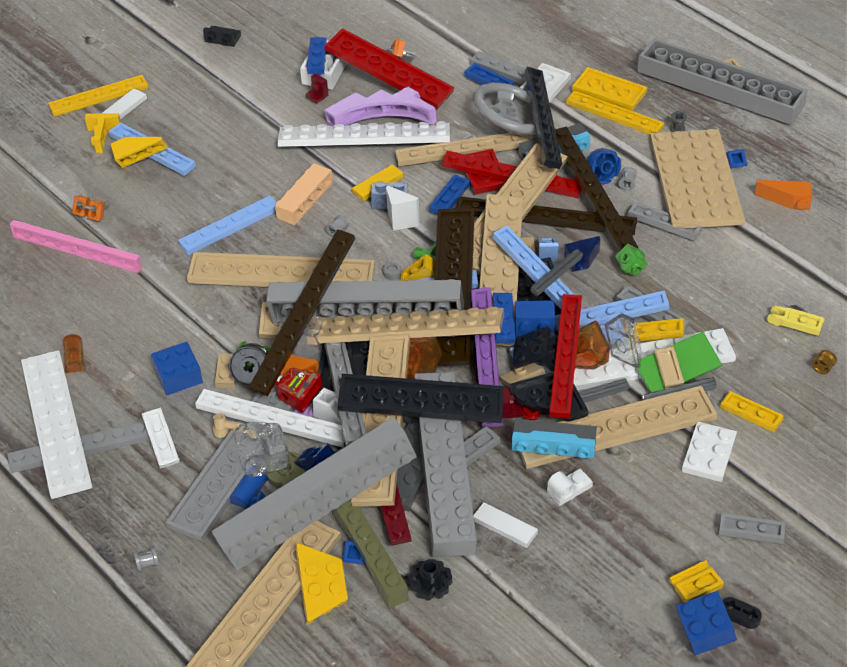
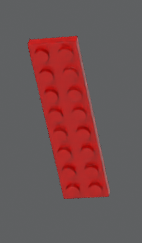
M343 28L325 44V51L401 91L406 87H410L417 91L420 99L435 107L436 110L454 91L453 86Z

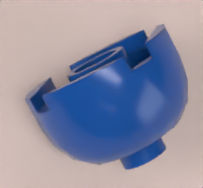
M599 148L592 151L587 157L589 165L601 184L612 182L610 179L618 176L621 169V159L615 151Z

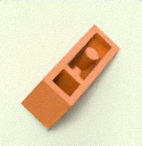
M756 180L755 195L790 209L810 210L812 200L811 182Z

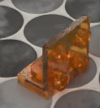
M410 338L408 379H414V374L435 372L442 356L436 338Z

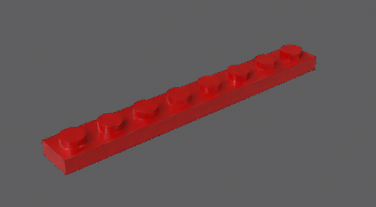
M448 150L442 162V167L492 177L502 181L503 179L508 180L517 168V166ZM556 175L545 191L579 198L581 187L574 179Z
M563 294L550 417L570 419L582 295Z

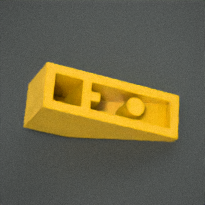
M125 137L111 143L115 161L122 168L169 148L162 137Z

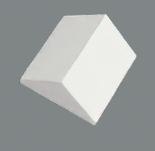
M387 186V210L393 231L419 226V198Z

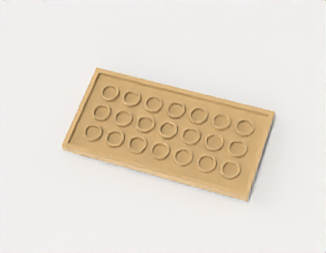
M719 129L650 133V141L672 227L684 229L696 228L697 226L715 227L745 224L744 213Z

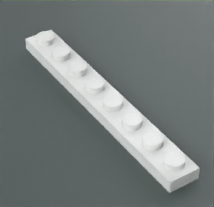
M203 389L195 403L196 408L215 414L222 413L227 417L249 423H260L264 427L343 448L346 446L343 428L339 424Z

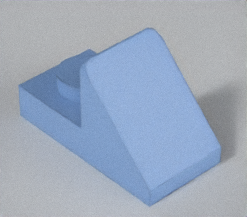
M538 238L539 258L551 257L552 262H557V239Z

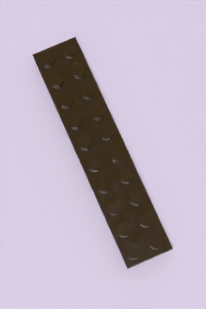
M438 209L434 280H461L464 310L472 308L471 290L473 285L475 209ZM471 335L431 337L430 364L432 366L470 365Z

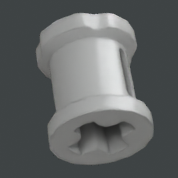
M625 167L622 169V178L619 180L620 188L624 190L634 188V179L637 173L634 168Z
M337 215L332 223L326 225V232L333 237L337 229H347L349 222L344 216Z
M155 547L147 552L134 553L138 571H142V568L152 565L159 566Z

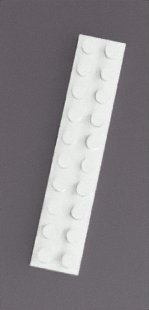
M438 121L431 125L427 122H420L419 124H412L411 122L395 124L389 122L382 125L377 123H369L368 125L354 123L351 125L335 124L334 126H327L325 124L317 126L301 125L300 127L285 125L280 127L278 147L450 142V123Z
M723 328L704 332L722 364L735 361L736 355ZM698 333L684 335V337L661 339L576 355L574 384L577 390H583L624 378L627 381L642 379L634 366L635 361L653 354L656 349L669 347ZM542 361L537 362L543 368L544 374L551 372Z
M59 350L22 359V367L51 499L93 488Z

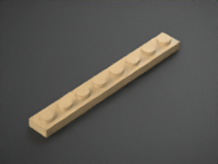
M510 132L395 150L398 166L443 160L447 150L469 154L492 148L494 152L519 148V143L533 139V137L528 134Z

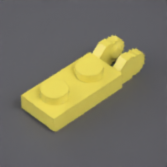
M776 305L771 308V314L767 317V321L776 326L781 325L819 336L825 320L824 317Z

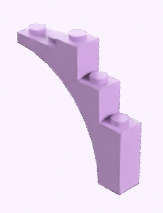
M406 87L394 95L380 90L367 98L356 92L324 110L327 124L330 126L335 124L349 125L360 120L383 116L411 117L431 125L437 122L435 107L421 100L419 93L410 87Z

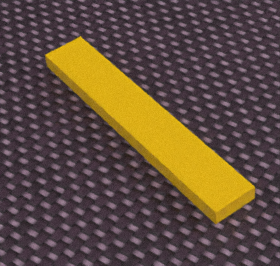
M142 74L49 102L48 105L53 117L125 96L134 88L139 91L148 89V83Z
M575 90L566 99L567 105L647 134L661 132L664 128V122Z

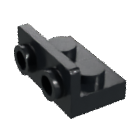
M212 25L210 28L204 27V41L235 47L241 37V30Z

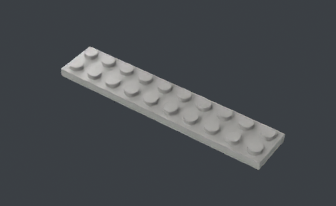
M275 385L268 397L257 393L252 402L290 412L294 409L278 398L277 386ZM238 420V421H237L238 423H244V424H248V423H249V422H245V421H242V420ZM262 426V432L257 431L258 436L253 437L246 432L231 429L165 522L166 528L203 542L229 504L230 495L248 469L256 465L279 430Z

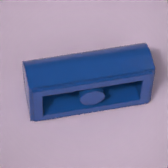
M251 466L230 495L229 503L244 509L249 508L250 499L259 493L267 481L266 473L257 466Z

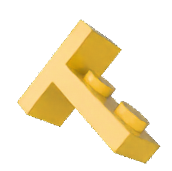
M119 113L85 114L87 131H94L91 143L92 146H95L96 153H103L107 131H110L121 122Z

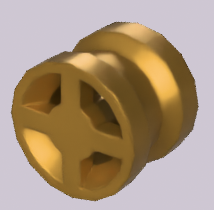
M821 350L818 357L812 361V366L818 373L828 374L837 363V357L829 350Z

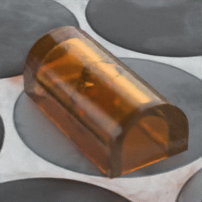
M76 334L65 336L63 339L65 372L71 373L85 370L82 338Z

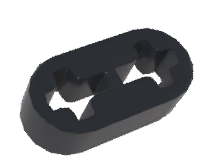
M733 597L723 599V604L732 622L749 629H755L760 625L762 614L758 608ZM730 606L734 607L731 611L727 610ZM751 615L755 616L752 620L748 619Z

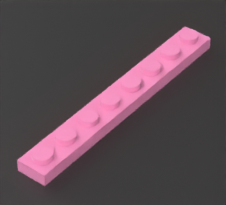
M16 220L10 223L14 238L139 273L142 269L140 255Z

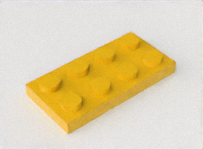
M589 67L585 69L572 85V91L581 92L631 111L635 109L645 96L648 88Z

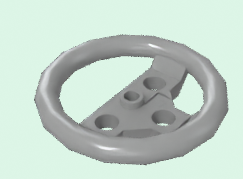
M491 82L481 85L474 92L475 106L493 124L511 133L537 134L535 124H523L513 101L514 96L531 105L528 91L506 83ZM490 93H497L495 105L487 104L484 96Z

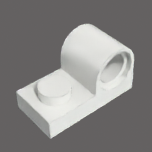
M581 469L568 476L559 471L549 479L547 493L561 506L593 487V481Z

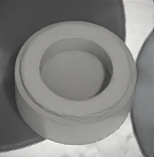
M390 262L383 267L385 278L395 280L401 276L402 269L398 263Z

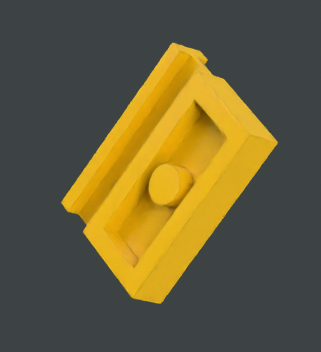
M707 560L669 578V583L675 587L674 590L684 603L720 590L724 586V582L714 569L708 565Z

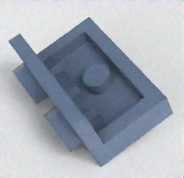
M372 183V209H387V186L408 193V183Z

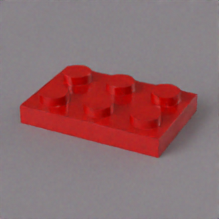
M493 148L465 154L499 162ZM465 172L467 179L470 180V186L474 195L499 190L507 181V179L502 181L492 177Z

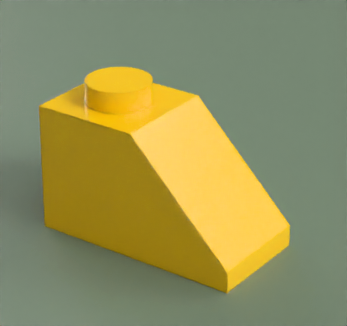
M425 254L401 272L400 281L434 277L435 260Z

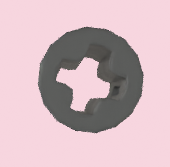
M682 111L673 112L671 115L673 121L670 126L671 132L685 131L684 122L687 119V115Z

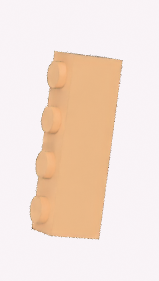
M315 163L307 169L282 199L277 201L275 205L277 219L296 225L333 183L332 170Z

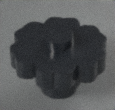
M435 559L419 561L412 567V573L408 576L410 590L417 592L418 598L427 601L433 597L440 599L448 594L449 586L453 583L451 569L444 567L442 561Z

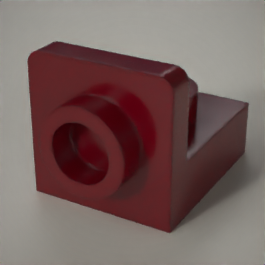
M313 74L311 76L312 90L306 93V97L315 103H319L329 96L328 84L325 78L318 74Z
M504 387L502 417L520 418L522 417L521 404L514 400L513 395H509V387Z

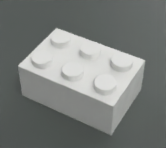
M326 51L324 74L318 75L325 78L328 89L333 90L348 62ZM307 56L300 68L301 82L304 85L311 86V76L313 74L307 73Z

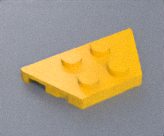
M296 544L306 624H311L316 618L328 614L333 608L340 607L347 602L348 596L343 564L340 558L302 544Z

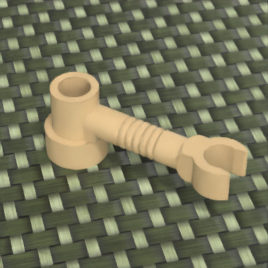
M222 413L213 416V433L217 438L226 437L230 432L229 429L243 431L253 437L258 436L257 431L262 432L260 423L244 424L227 421L225 414Z

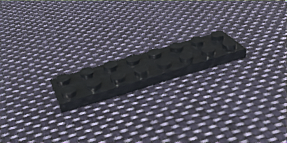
M342 373L338 411L502 423L504 386Z

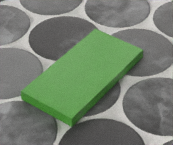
M704 331L671 345L674 346L684 383L722 366ZM654 353L634 362V366L649 393L664 389Z

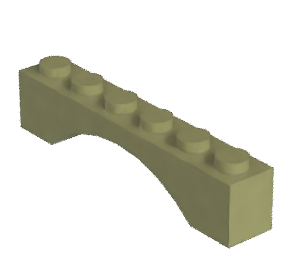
M350 499L337 509H334L333 516L362 555L388 609L408 601L407 584L359 506H352Z

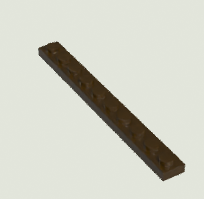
M567 126L555 129L560 153L567 156L566 164L618 253L627 244L638 248V245Z
M460 196L456 209L474 208L475 216H480L485 210L486 199ZM534 205L522 220V222L606 232L595 212ZM620 216L630 234L635 235L637 217Z
M339 229L336 230L250 383L249 388L251 391L267 397L270 394L355 241L353 234Z

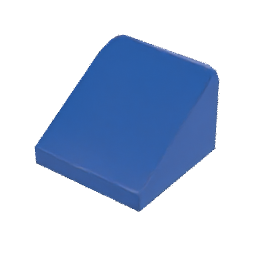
M744 149L726 152L730 169L747 166Z
M346 540L343 562L364 565L365 561L353 541Z

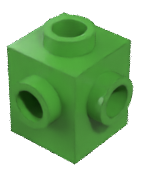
M627 244L615 256L620 263V269L625 274L629 273L635 277L648 265L644 258L645 254L630 244Z

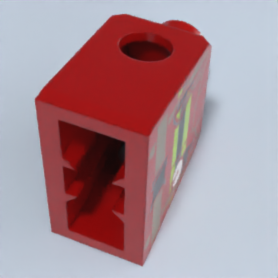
M290 368L285 376L280 375L275 383L278 398L304 413L322 388L321 374Z

